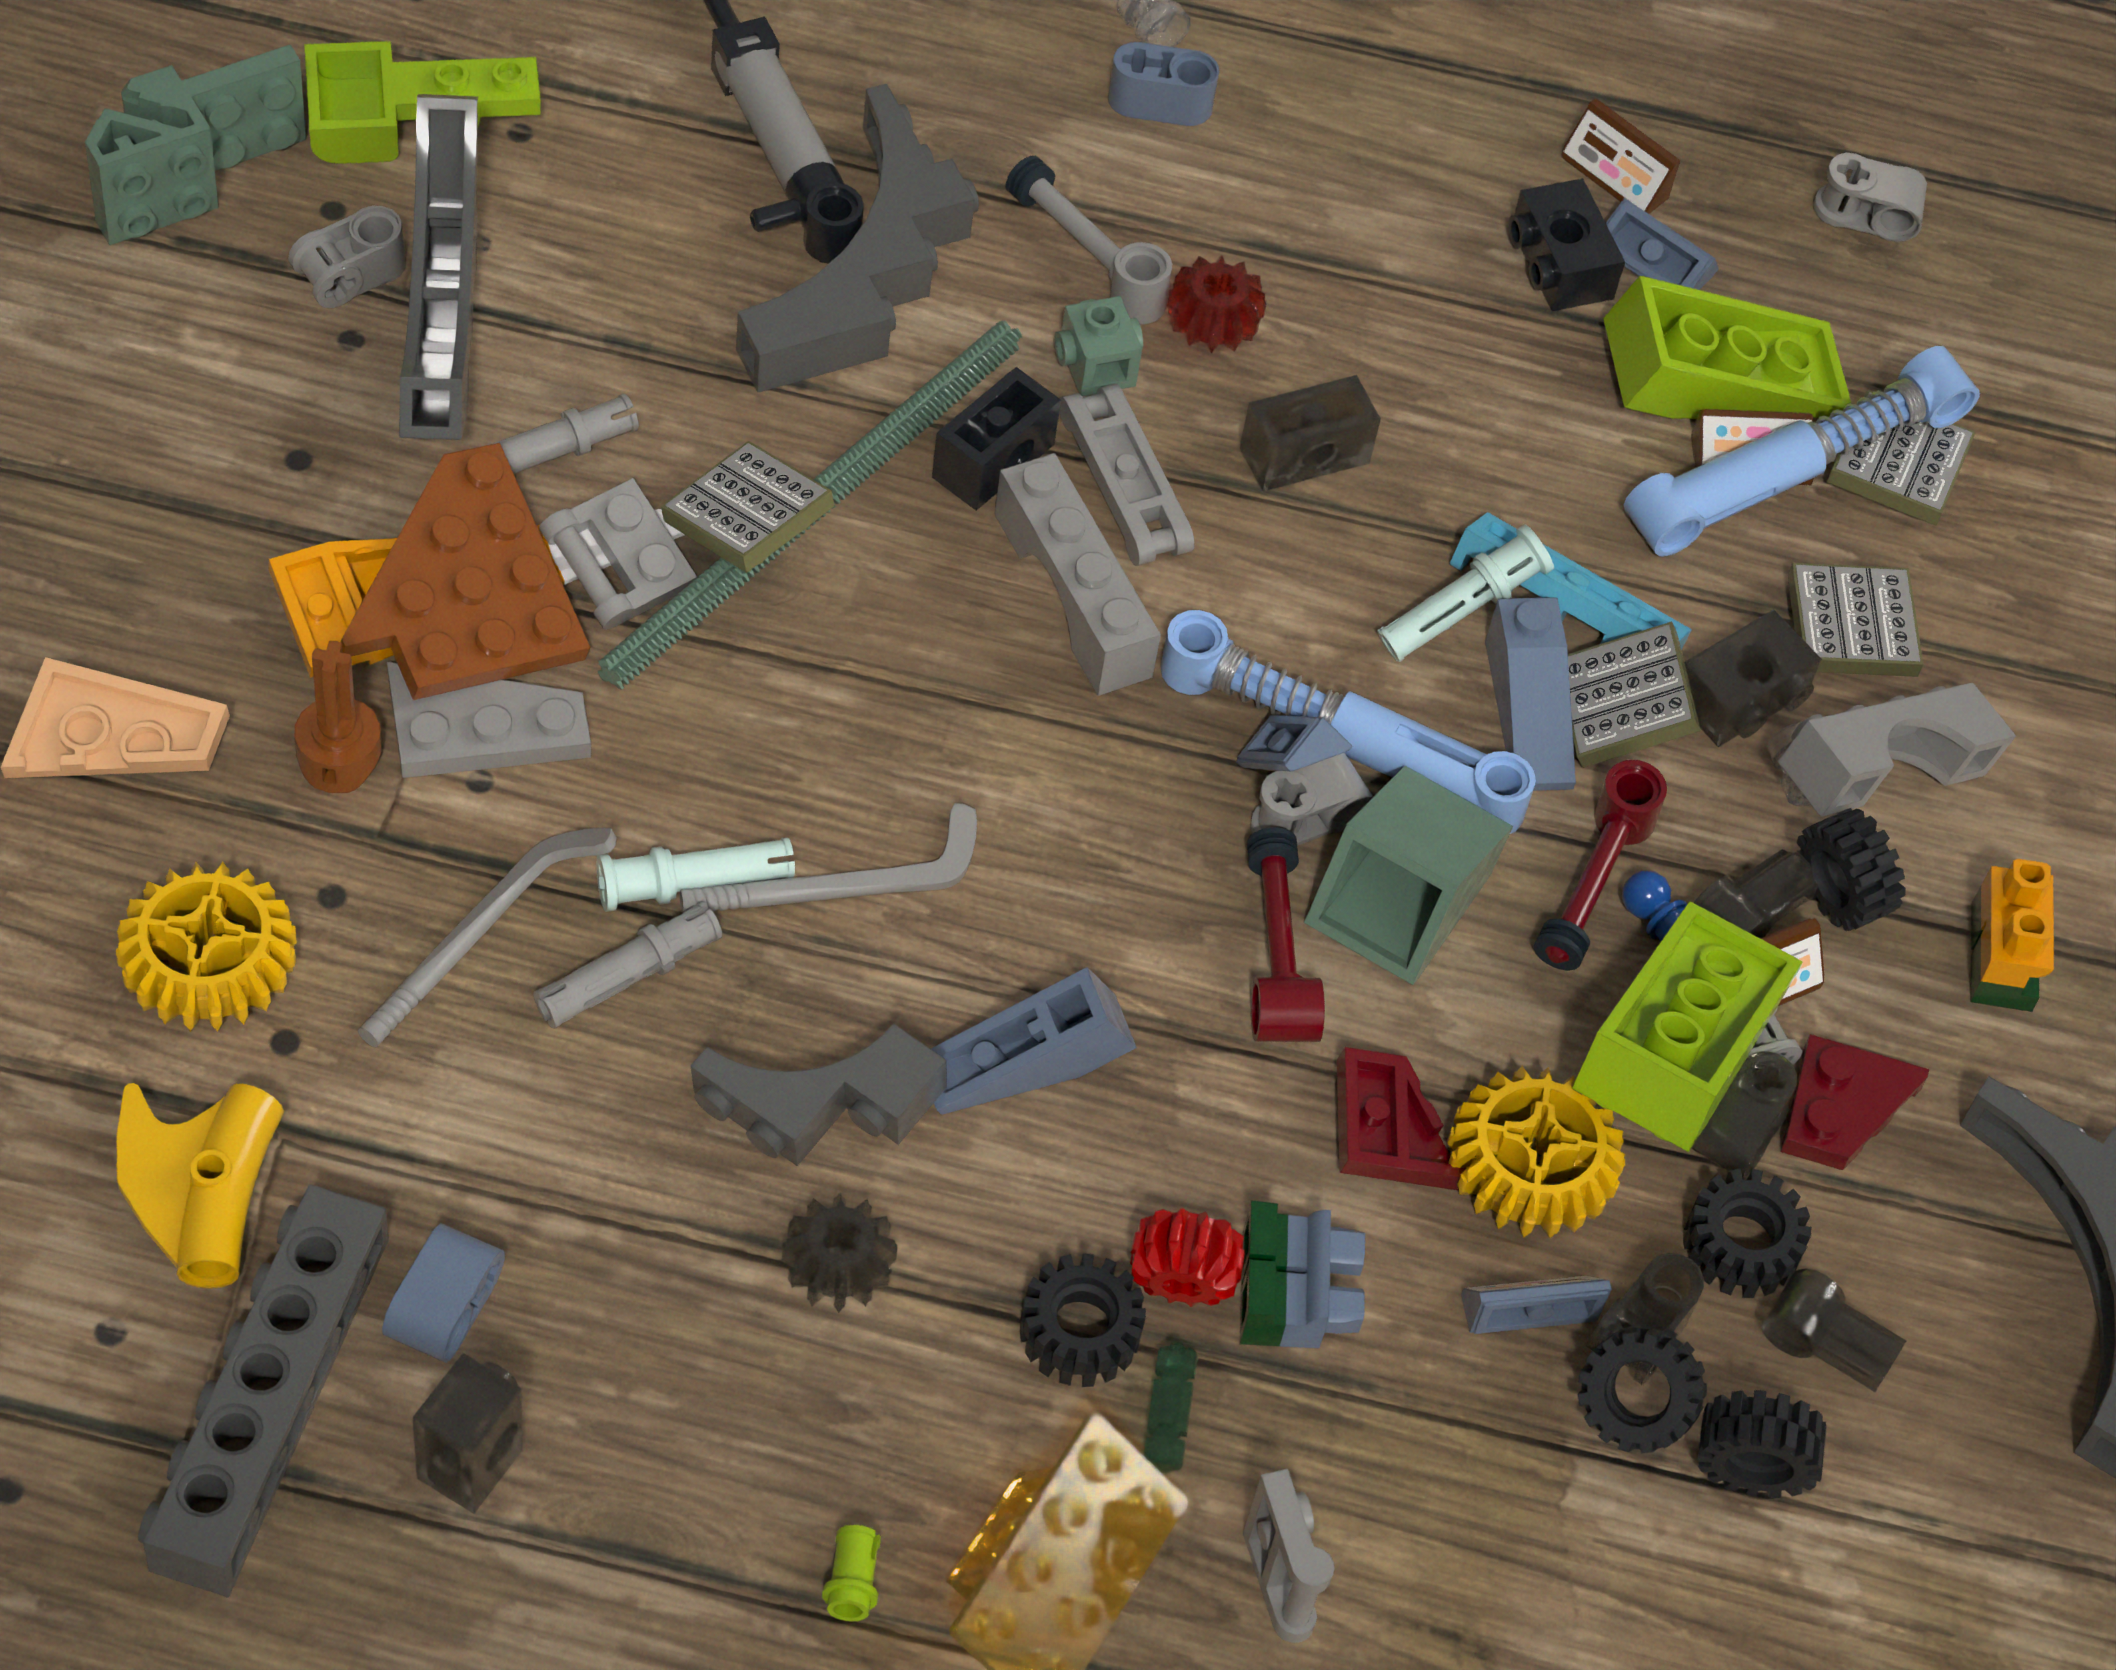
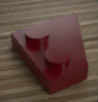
M1810 1034L1803 1049L1780 1152L1844 1170L1862 1151L1865 1143L1871 1137L1877 1136L1891 1122L1899 1108L1911 1096L1915 1097L1921 1091L1928 1078L1929 1069Z
M1345 1047L1337 1058L1340 1173L1459 1191L1457 1184L1461 1174L1467 1167H1453L1448 1163L1450 1154L1439 1135L1444 1125L1433 1104L1422 1095L1420 1090L1421 1082L1407 1056Z

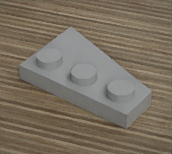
M387 662L402 778L591 758V740L583 692L498 680L413 700L398 664Z

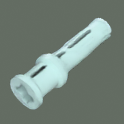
M1526 524L1516 529L1515 538L1491 554L1486 555L1482 552L1473 558L1474 561L1470 563L1471 570L1428 597L1387 626L1378 629V635L1391 656L1396 661L1401 662L1405 656L1443 631L1448 630L1455 623L1490 600L1497 603L1498 599H1510L1512 597L1511 590L1538 572L1548 574L1554 570V564L1548 551L1533 530Z
M786 837L776 841L671 855L670 850L663 849L662 846L652 847L648 855L611 859L608 853L598 855L596 870L601 903L605 912H611L617 909L618 904L639 900L655 899L659 905L669 904L671 900L676 898L677 892H680L682 889H701L703 887L794 878L795 861L769 864L767 862L769 858L794 855L790 839Z

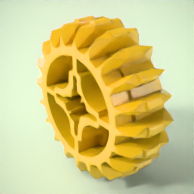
M195 862L191 875L181 878L169 868L164 887L147 881L146 887L143 890L144 900L129 899V906L126 909L128 919L120 920V925L117 929L119 941L118 948H116L117 963L119 967H122L123 983L129 993H136L138 1004L142 1006L143 1011L157 1007L158 1017L162 1019L165 1025L178 1015H182L183 1023L190 1032L199 1019H209L211 1026L218 1032L223 1023V1017L233 1015L244 1025L249 1016L248 1006L267 1011L268 1005L271 1003L270 992L284 993V988L287 985L286 973L293 972V967L296 963L294 945L297 943L296 929L290 921V912L285 901L276 900L275 890L271 887L270 882L255 886L254 876L251 875L249 869L233 878L230 877V870L224 862L220 864L214 874L204 873L200 865ZM225 918L234 920L238 923H241L242 925L231 923ZM245 926H246L248 929H250L252 932H246V931H245ZM160 960H167L169 962V967H176L186 971L188 975L170 969L169 967L164 965Z
M1522 1065L1518 1071L1514 1072L1512 1080L1497 1072L1490 1079L1488 1087L1477 1084L1476 1088L1470 1092L1468 1101L1463 1102L1462 1106L1458 1107L1453 1120L1455 1127L1451 1128L1447 1140L1448 1150L1452 1152L1448 1163L1453 1167H1467L1461 1174L1457 1186L1459 1188V1195H1477L1474 1202L1476 1215L1492 1209L1498 1213L1496 1216L1498 1229L1508 1224L1509 1220L1520 1223V1230L1524 1238L1532 1233L1534 1225H1541L1551 1239L1559 1232L1562 1224L1575 1233L1578 1228L1583 1226L1586 1217L1595 1220L1603 1212L1606 1202L1615 1196L1620 1184L1618 1178L1621 1176L1625 1166V1154L1620 1151L1624 1142L1623 1131L1611 1128L1614 1121L1612 1110L1595 1109L1596 1102L1572 1089L1575 1083L1574 1075L1565 1080L1563 1084L1552 1081L1553 1077L1550 1069L1547 1067L1540 1073L1538 1079H1532ZM1513 1120H1524L1521 1122H1512ZM1533 1138H1536L1535 1150L1531 1149ZM1537 1153L1541 1155L1539 1166L1536 1165ZM1549 1182H1565L1561 1184L1544 1185Z

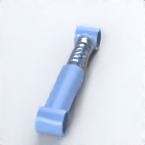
M1944 346L1928 348L1911 359L1902 369L1898 381L1887 385L1884 392L1874 391L1870 398H1860L1857 405L1849 403L1844 407L1843 411L1833 410L1830 417L1821 416L1816 423L1813 421L1806 423L1802 420L1793 422L1675 478L1669 473L1651 476L1630 492L1624 502V510L1655 554L1669 556L1678 553L1694 542L1704 528L1824 473L1826 464L1834 462L1837 453L1840 452L1843 455H1848L1849 449L1852 446L1861 449L1865 440L1875 443L1878 434H1882L1885 437L1889 436L1890 428L1894 427L1897 430H1902L1903 425L1911 426L1919 421H1928L1934 428H1943L1955 423L1969 413L1976 405L1980 397V391Z
M1188 610L1178 614L1170 622L1160 668L1163 679L1175 691L1187 695H1199L1217 688V690L1226 692L1227 695H1232L1236 692L1240 693L1243 702L1254 699L1258 709L1269 706L1271 707L1272 715L1284 713L1286 716L1323 717L1353 746L1349 751L1345 752L1348 758L1391 778L1404 766H1407L1513 826L1510 834L1516 832L1522 825L1534 790L1536 778L1533 768L1519 755L1507 751L1485 754L1351 691L1345 697L1342 694L1339 695L1338 692L1333 694L1332 689L1327 694L1316 690L1317 683H1313L1312 687L1301 683L1302 676H1298L1297 680L1286 676L1287 669H1283L1279 673L1271 669V662L1264 666L1256 662V655L1249 659L1248 651H1244L1243 648L1239 649L1238 646L1235 647L1234 641L1228 638L1227 628L1223 622L1212 613L1202 610Z

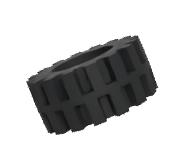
M1644 1324L1636 1328L1630 1326L1610 1335L1591 1352L1586 1359L1585 1367L1580 1371L1578 1382L1582 1383L1581 1391L1578 1393L1579 1406L1585 1405L1587 1414L1584 1416V1419L1589 1427L1595 1425L1601 1431L1598 1435L1600 1439L1605 1443L1611 1440L1618 1443V1449L1631 1452L1633 1449H1638L1643 1454L1652 1453L1662 1447L1665 1449L1690 1430L1704 1408L1702 1404L1703 1399L1707 1396V1383H1703L1702 1375L1705 1373L1702 1361L1697 1362L1692 1355L1695 1349L1688 1342L1682 1344L1676 1339L1677 1333L1669 1329L1664 1331L1656 1330V1325ZM1634 1361L1649 1362L1657 1366L1664 1373L1670 1386V1397L1664 1410L1655 1415L1640 1416L1628 1411L1623 1406L1616 1394L1615 1384L1620 1368L1625 1364Z

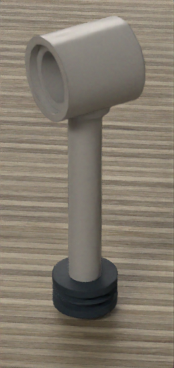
M1028 156L1017 163L1007 177L1006 189L1024 206L1038 203L1110 270L1109 278L1112 280L1110 298L1121 296L1130 318H1137L1140 325L1149 324L1160 319L1166 311L1172 272V261L1166 251L1154 244L1144 242L1132 243L1120 249L1053 187L1055 172L1038 156Z

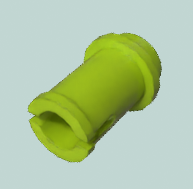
M847 1525L837 1530L835 1541L837 1545L832 1579L823 1586L822 1598L827 1603V1611L831 1616L844 1621H860L869 1616V1611L877 1605L879 1593L873 1587V1579L881 1536L876 1535L874 1529L866 1526Z

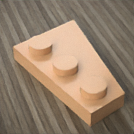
M45 657L0 768L4 778L209 771L230 714L226 704Z

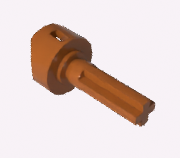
M329 641L327 650L314 649L312 653L316 701L301 712L295 723L296 758L303 776L314 788L328 793H349L360 787L375 769L381 755V730L374 711L362 701L354 699L351 654L343 653L341 642Z

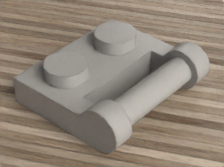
M634 478L572 509L567 508L555 512L539 526V530L548 544L557 545L597 607L594 610V615L605 630L616 627L678 595L679 592L683 591L684 588L697 578V575ZM586 529L590 531L628 590V593H616L578 533Z
M1285 1469L1261 1475L1243 1536L1274 1630L1283 1640L1291 1643H1300L1308 1639L1313 1632L1317 1620L1314 1606L1318 1594L1325 1591L1329 1586L1335 1568L1330 1554L1324 1549L1313 1545L1310 1534L1314 1531V1519L1310 1502L1303 1491L1296 1493L1289 1471Z

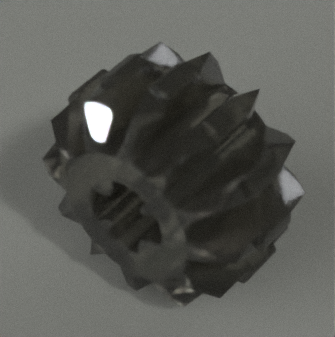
M841 1192L834 1198L832 1208H826L813 1198L807 1206L806 1217L794 1215L793 1219L789 1222V1238L782 1244V1261H784V1265L789 1266L788 1281L791 1284V1288L808 1287L807 1299L811 1307L825 1296L833 1298V1305L838 1313L845 1308L846 1299L850 1296L866 1307L868 1302L872 1300L873 1288L885 1289L890 1283L892 1274L890 1266L896 1262L897 1244L895 1240L889 1238L891 1225L888 1222V1216L871 1218L872 1207L868 1199L853 1209L846 1207V1200Z

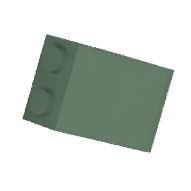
M1404 766L1347 823L1304 923L1414 985L1491 876L1513 826Z

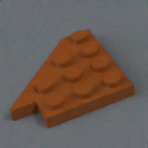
M500 443L443 454L342 637L343 653L351 654V656L391 648L413 700L583 661L590 650L587 638Z

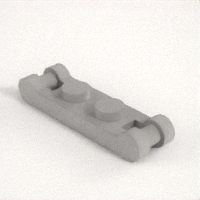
M1116 383L1098 388L1096 395L1083 398L1081 394L1076 393L1061 397L1060 416L1066 430L1072 431L1125 538L1131 562L1138 566L1155 561L1156 555L1170 551L1172 555L1176 556L1193 551L1194 535L1190 523L1121 387ZM1100 417H1103V418H1104V419H1100V420L1094 421V419H1096V418H1100ZM1159 520L1163 529L1150 532L1146 523Z

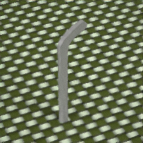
M954 803L949 816L947 844L943 855L936 861L874 870L703 887L701 889H682L680 891L681 912L683 913L694 907L701 901L708 905V910L717 911L719 909L723 911L729 908L733 910L739 907L752 908L886 893L939 890L952 887L965 876L971 863L977 830L976 809L966 804Z
M591 828L571 831L550 837L535 845L405 979L398 989L385 1000L384 1004L358 1029L361 1038L367 1044L378 1047L391 1031L397 1027L398 1023L418 1005V1002L436 986L548 866L570 858L603 855L611 852L616 846L617 840L612 829Z

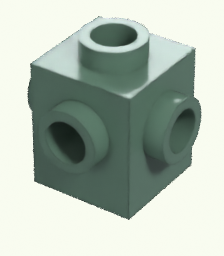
M1121 296L1100 300L1089 299L1078 304L1065 306L1062 330L1055 332L1054 336L1055 351L1060 365L1069 367L1079 394L1081 396L1097 394L1098 388L1116 383L1121 389L1135 387L1143 350V335L1139 321L1135 317H1129Z

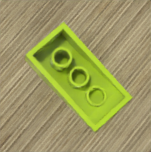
M1641 275L1603 318L1624 408L1671 419H1697L1699 412L1704 409L1810 413L1813 415V418H1819L1821 416L1830 417L1833 410L1843 411L1844 407L1851 403L1830 322Z
M1689 901L1597 1032L1572 1089L1594 1100L1601 1107L1612 1110L1651 1131L1658 1138L1671 1142L1689 1152L1797 975L1803 961Z

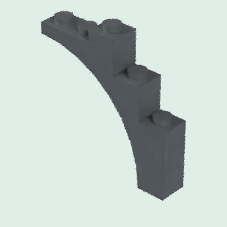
M887 84L868 88L865 95L863 130L876 160L879 190L866 221L845 250L817 275L777 298L738 311L736 351L757 393L887 357L890 331L896 329V317L893 306L929 297L932 271H936L938 268L935 247L964 240L971 236L973 213L977 212L979 208L974 184L970 179H963L953 159L934 163V158L928 145H920L913 132V123L908 108L905 104L898 105Z
M418 94L413 248L406 343L400 374L399 438L461 440L468 414L469 351L473 335V280L477 269L478 96Z
M1989 1076L1977 1093L1960 1126L1999 1153L2038 1191L2067 1232L2084 1268L2099 1322L2100 1371L2092 1413L2074 1453L2116 1479V1127H2113L2102 1144L2087 1135L2077 1124L2060 1119L2030 1101L2018 1089L2005 1086Z

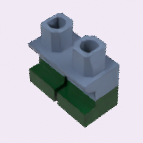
M1251 1200L1243 1229V1250L1245 1255L1241 1274L1240 1345L1320 1348L1324 1333H1359L1365 1313L1364 1289L1330 1286V1273L1361 1275L1365 1257V1232L1331 1227V1210L1315 1211L1309 1217L1278 1214V1203Z

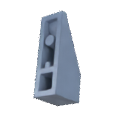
M1558 598L1498 599L1485 644L1505 750L1519 755L1533 768L1536 778L1533 791L1574 789L1576 778L1568 650Z
M1086 967L931 1048L932 1051L946 1060L947 1088L934 1102L936 1110L943 1115L1079 1078L1136 1049V1044L1116 995Z

